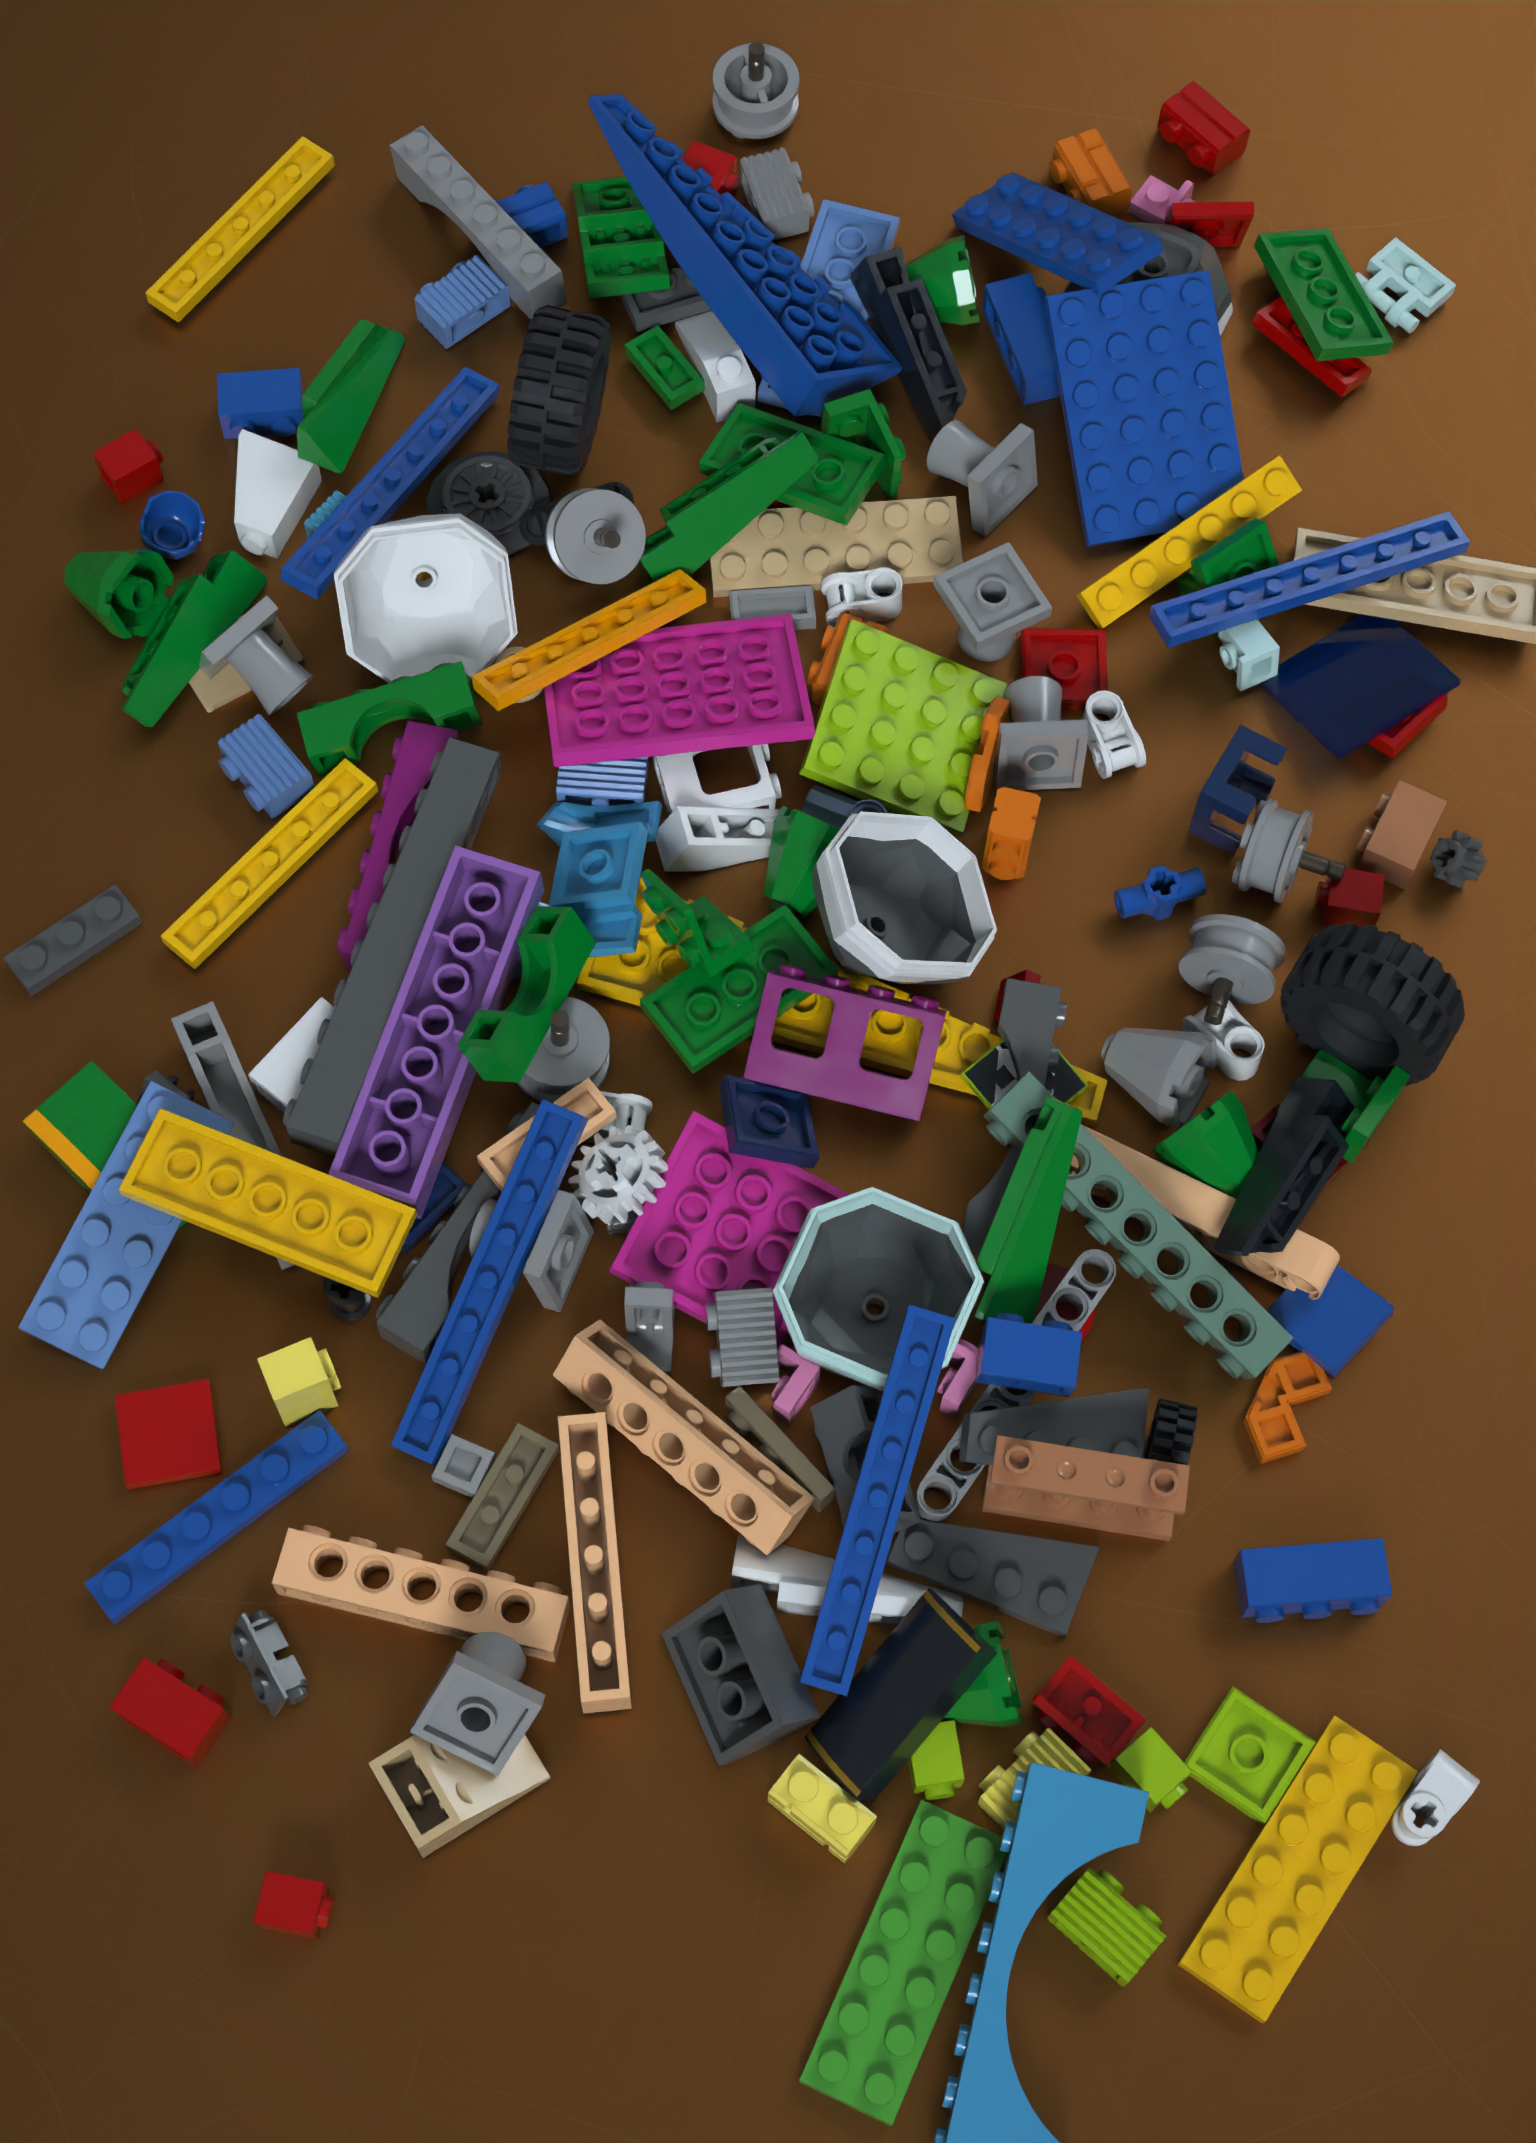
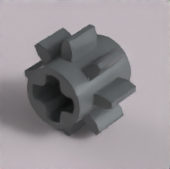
M1454 830L1452 839L1439 838L1430 856L1436 868L1433 874L1434 877L1445 880L1447 884L1459 888L1463 887L1465 879L1477 881L1487 861L1480 850L1483 842L1458 830Z

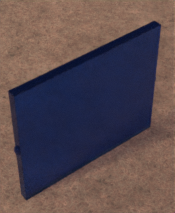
M1362 614L1279 664L1277 676L1259 683V685L1294 717L1296 722L1303 725L1340 760L1459 686L1461 679L1395 620Z

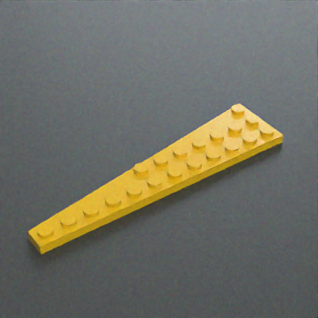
M641 877L635 906L642 913L636 952L588 957L577 980L578 990L640 1006V999L689 968L681 957L678 948L674 944L670 947L667 946L659 936L655 928V924L659 922V919L643 898L642 891L646 890V886ZM689 899L688 902H687V901H685V902H686L687 904H690V903H693V902H695V901ZM728 916L743 932L748 929L745 927L744 922ZM832 961L838 969V976L851 980L850 987L867 991L869 985L882 986L894 990V998L912 1002V999L909 998L910 994L869 976L847 974L841 970L836 962ZM814 993L776 1018L772 1041L823 1054L835 1006L833 1000ZM884 1010L873 1011L870 1015L860 1056V1065L909 1078L913 1073L923 1032L922 1022L916 1018ZM947 1011L929 1083L976 1095L960 1075L998 1044L1002 1038L991 1034V1029L975 1022L973 1025H970L950 1016V1012ZM1073 1066L1089 1086L1068 1104L1082 1111L1081 1124L1095 1127L1107 1080Z

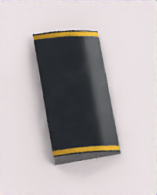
M928 1588L852 1679L848 1695L840 1694L806 1734L805 1739L824 1765L855 1799L872 1804L998 1652L936 1592Z

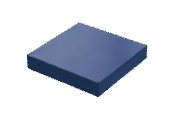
M1337 1265L1319 1299L1313 1300L1308 1298L1310 1293L1298 1288L1295 1291L1286 1289L1266 1310L1294 1338L1289 1344L1297 1350L1304 1352L1309 1356V1359L1311 1358L1322 1369L1335 1377L1393 1315L1394 1306Z

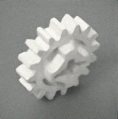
M628 1125L622 1134L615 1126L610 1127L609 1137L604 1139L597 1133L594 1135L595 1145L592 1148L588 1146L580 1148L585 1157L582 1161L572 1162L571 1166L578 1172V1175L569 1178V1184L575 1189L573 1194L576 1195L582 1209L593 1219L598 1216L605 1224H609L613 1216L621 1223H625L628 1218V1212L632 1210L641 1216L643 1214L641 1204L645 1201L655 1204L657 1198L652 1193L654 1188H663L666 1185V1182L659 1174L669 1170L667 1163L662 1159L665 1154L664 1150L645 1130L638 1132L632 1125Z

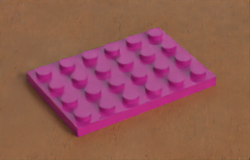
M791 614L657 628L544 687L554 767L743 746L749 747L779 742H794L797 740L813 739L815 736V725Z

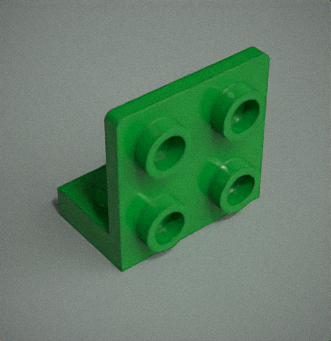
M870 389L824 403L821 432L885 454L886 466L878 476L877 481L887 501L897 500L898 486L902 483L901 464L905 460L906 455L899 436L893 437L889 429V417L885 406L882 403L877 404Z
M649 868L641 873L646 886V890L642 891V895L649 908L658 916L659 922L655 924V928L659 936L667 946L670 947L674 944L678 948L681 957L689 967L697 966L711 978L754 950L750 937L705 896H702L693 903L687 904Z
M1320 1050L1300 1078L1336 1080L1354 1105V1110L1340 1131V1134L1349 1145L1342 1158L1353 1163L1397 1100L1411 1074L1395 1065L1386 1079L1377 1076L1374 1081H1371L1331 1054ZM1282 1104L1279 1106V1108H1278V1110H1277V1112H1276L1277 1115H1278V1113H1279V1110H1280Z

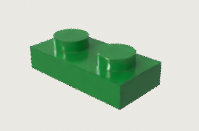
M658 325L624 344L625 355L671 410L705 391V381Z

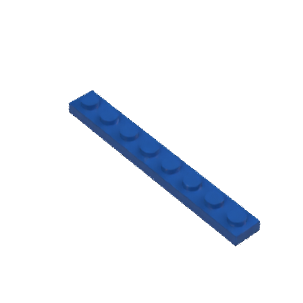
M464 367L281 568L280 580L317 600L335 580L334 571L338 563L363 532L371 526L384 524L496 400L499 396L500 385Z
M1450 511L1151 605L1149 617L1167 647L1170 648L1466 553L1470 540Z
M542 1099L391 1446L430 1464H438L589 1120L588 1118Z
M908 1305L800 1676L799 1682L844 1696L848 1695L956 1318L913 1305Z

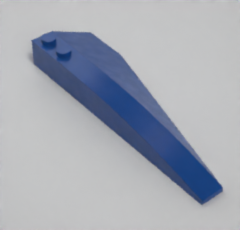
M621 94L590 96L588 104L622 171L660 236L703 300L757 368L761 377L779 396L785 408L794 417L822 413L824 403L868 390L900 373L903 368L859 312L847 301L842 302L840 305L828 293L832 287L820 276L813 280L799 267L802 260L792 250L788 251L783 247L776 246L772 242L775 235L732 195L726 192L721 196L710 186L713 178L702 168L697 169L695 172L681 159L684 152L674 142L670 143L665 139L658 138L655 135L657 127Z

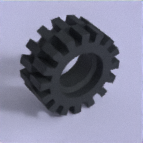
M1159 1399L1154 1413V1420H1152L1145 1459L1188 1465L1194 1441V1432L1196 1430L1198 1407Z

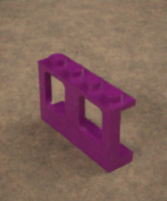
M781 963L779 969L771 968L767 973L743 1078L920 1121L947 1010L938 1008L939 1001L922 996H913L912 1002L894 998V990L877 985H869L868 990L865 991L850 987L851 980L831 974H825L823 980L807 977V969L791 964ZM787 988L826 996L834 1002L835 1006L824 1053L820 1057H811L779 1049L772 1044V1034L782 992ZM875 1010H884L916 1018L923 1024V1032L913 1073L907 1079L865 1070L860 1065V1056L870 1015Z

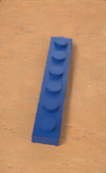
M320 1410L86 1581L84 1583L115 1625L349 1451L348 1446Z

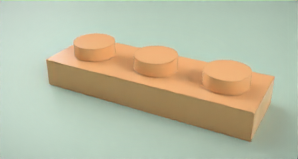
M589 1077L553 1102L589 1119L578 1145L617 1118L615 1109ZM535 1115L477 1155L478 1163L501 1192Z

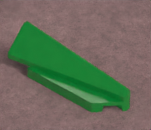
M802 430L797 431L796 434L782 443L776 437L763 440L659 509L667 526L646 537L644 551L640 559L654 582L679 569L691 576L818 462V455Z

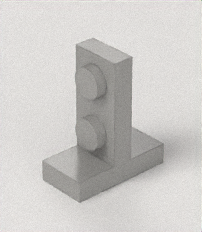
M640 1282L636 1286L630 1284V1287H625L624 1299L626 1341L671 1377L675 1321L673 1289H666L664 1285L656 1282Z

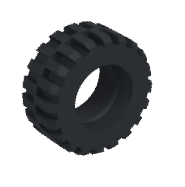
M549 305L538 308L534 312L528 326V332L524 338L522 353L519 357L510 406V421L508 423V454L517 465L569 476L583 471L597 429L609 365L611 329L610 324L602 316Z
M1343 923L1339 926L1335 924L1320 930V932L1311 937L1281 988V1008L1289 1028L1295 1029L1298 1040L1303 1045H1309L1313 1049V1054L1317 1055L1320 1050H1324L1370 1080L1374 1081L1377 1076L1386 1079L1395 1065L1411 1074L1405 1086L1413 1083L1416 1084L1429 1078L1436 1071L1464 1021L1465 1012L1461 990L1457 989L1456 980L1451 973H1445L1443 971V964L1434 956L1430 958L1423 952L1424 948L1414 942L1410 944L1400 939L1401 935L1392 931L1387 933L1379 931L1377 926L1365 924L1358 927L1356 923Z

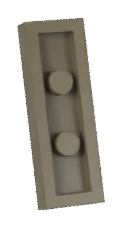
M739 1385L725 1397V1411L728 1414L724 1417L729 1426L741 1437L748 1435L759 1447L757 1449L814 1496L815 1499L811 1505L819 1513L833 1501L835 1488Z
M517 1423L445 1544L447 1550L489 1571L559 1452V1444Z

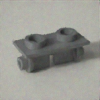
M265 1610L258 1611L249 1618L246 1613L241 1614L230 1632L231 1647L236 1658L240 1662H245L252 1676V1688L256 1698L261 1704H266L272 1717H275L287 1699H289L291 1704L304 1700L309 1695L306 1690L309 1683L294 1655L278 1661L275 1658V1654L287 1650L289 1646L275 1617L268 1616Z

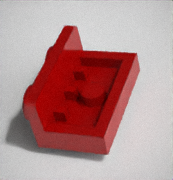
M1072 1655L1067 1658L1044 1688L1031 1700L1039 1707L1034 1715L1054 1733L1057 1734L1063 1728L1077 1741L1072 1748L1092 1766H1095L1099 1760L1106 1766L1110 1765L1147 1720Z

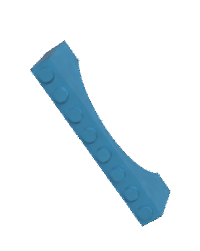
M1033 1762L1028 1764L1026 1772L1017 1770L1011 1800L1019 1802L1015 1822L1006 1820L999 1849L1000 1851L1008 1852L1004 1873L994 1872L988 1901L997 1903L992 1923L983 1921L977 1946V1952L985 1954L981 1974L971 1973L965 2003L974 2005L970 2025L960 2024L954 2048V2055L962 2057L958 2078L948 2076L942 2101V2107L950 2109L946 2130L936 2129L933 2143H1061L1049 2132L1031 2107L1019 2083L1012 2062L1006 2024V2000L1011 1967L1018 1945L1030 1920L1049 1893L1064 1878L1081 1865L1101 1854L1119 1847L1139 1843L1149 1792Z

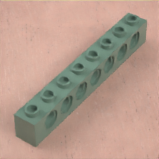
M1027 1072L983 1115L990 1122L986 1128L1002 1145L1006 1146L1010 1143L1021 1154L1028 1137L1025 1132L1026 1120L1030 1118L1038 1119L1047 1096L1055 1097L1030 1072ZM1080 1123L1073 1152L1078 1160L1079 1167L1075 1175H1068L1061 1205L1069 1212H1073L1076 1209L1088 1221L1085 1228L1089 1234L1102 1245L1109 1243L1121 1255L1118 1258L1120 1265L1134 1278L1138 1279L1142 1276L1154 1288L1151 1291L1152 1297L1169 1312L1175 1309L1187 1321L1184 1328L1194 1340L1201 1345H1205L1208 1342L1220 1355L1217 1358V1362L1229 1375L1236 1379L1241 1376L1244 1380L1256 1378L1294 1338ZM1094 1184L1103 1185L1110 1191L1111 1203L1108 1208H1100L1093 1203L1091 1189ZM1128 1217L1138 1219L1143 1225L1144 1235L1139 1242L1130 1240L1124 1232V1223ZM1161 1250L1169 1251L1176 1259L1177 1266L1172 1275L1163 1273L1157 1265V1256ZM1195 1283L1203 1285L1209 1292V1302L1204 1309L1195 1306L1191 1301L1190 1290ZM1229 1316L1236 1318L1242 1326V1335L1237 1342L1229 1340L1223 1331L1224 1322Z

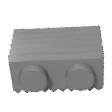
M781 147L778 151L774 149L771 152L766 151L764 154L758 153L756 156L750 155L748 158L743 157L740 159V186L742 187L745 199H747V204L752 215L775 235L773 240L809 232V217L814 216L813 201L809 192L802 193L800 185H802V175L797 161L790 162L786 149Z
M772 1287L713 1292L714 1302H705L707 1330H716L717 1349H709L711 1378L719 1377L720 1386L722 1387L779 1382Z

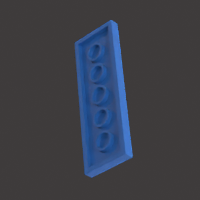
M1014 172L1002 176L996 181L995 185L980 195L971 197L965 202L964 206L952 213L956 228L1085 289H1092L1098 295L1103 294L1163 252L1160 237Z

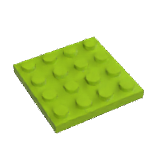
M851 619L846 625L816 718L815 736L809 740L799 774L859 799L876 800L886 810L896 814L932 817L950 834L958 838L964 831L970 811L966 809L964 804L974 754H977L980 745V730L983 718L992 700L995 697L1003 698L1007 683Z

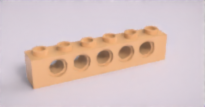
M601 1319L575 1335L553 1373V1376L565 1385L569 1392L579 1397L597 1413L605 1412L607 1424L615 1427L634 1443L643 1454L649 1456L672 1475L676 1482L690 1490L714 1514L722 1517L741 1533L750 1544L759 1548L766 1555H769L790 1537L815 1499L814 1496Z
M304 1525L302 1531L288 1528L272 1580V1585L277 1594L462 1640H467L478 1633L496 1632L516 1641L525 1655L556 1662L570 1610L569 1597L562 1595L560 1587L544 1582H535L534 1587L515 1583L516 1578L500 1571L490 1570L487 1576L469 1572L470 1567L468 1565L450 1559H442L441 1565L423 1561L422 1554L406 1548H396L394 1553L376 1549L377 1544L361 1537L351 1536L349 1541L345 1542L330 1538L331 1533L316 1526ZM337 1558L343 1561L342 1569L337 1575L323 1577L318 1574L319 1568L325 1560ZM381 1569L390 1574L387 1583L381 1588L371 1589L364 1585L367 1575L374 1570ZM418 1582H433L436 1585L434 1594L426 1600L412 1598L411 1590ZM475 1592L483 1597L479 1608L471 1612L460 1610L457 1607L459 1598L465 1593ZM512 1604H524L530 1609L527 1618L520 1623H510L503 1618L505 1610Z

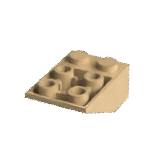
M416 1735L411 1736L368 1763L422 1858L551 1779L526 1735L523 1736L498 1776Z

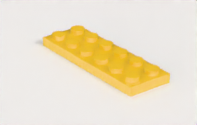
M161 1108L119 1188L121 1195L377 1298H379L417 1216L416 1209Z
M1334 1715L1178 1962V1965L1260 2023L1266 2022L1418 1771Z

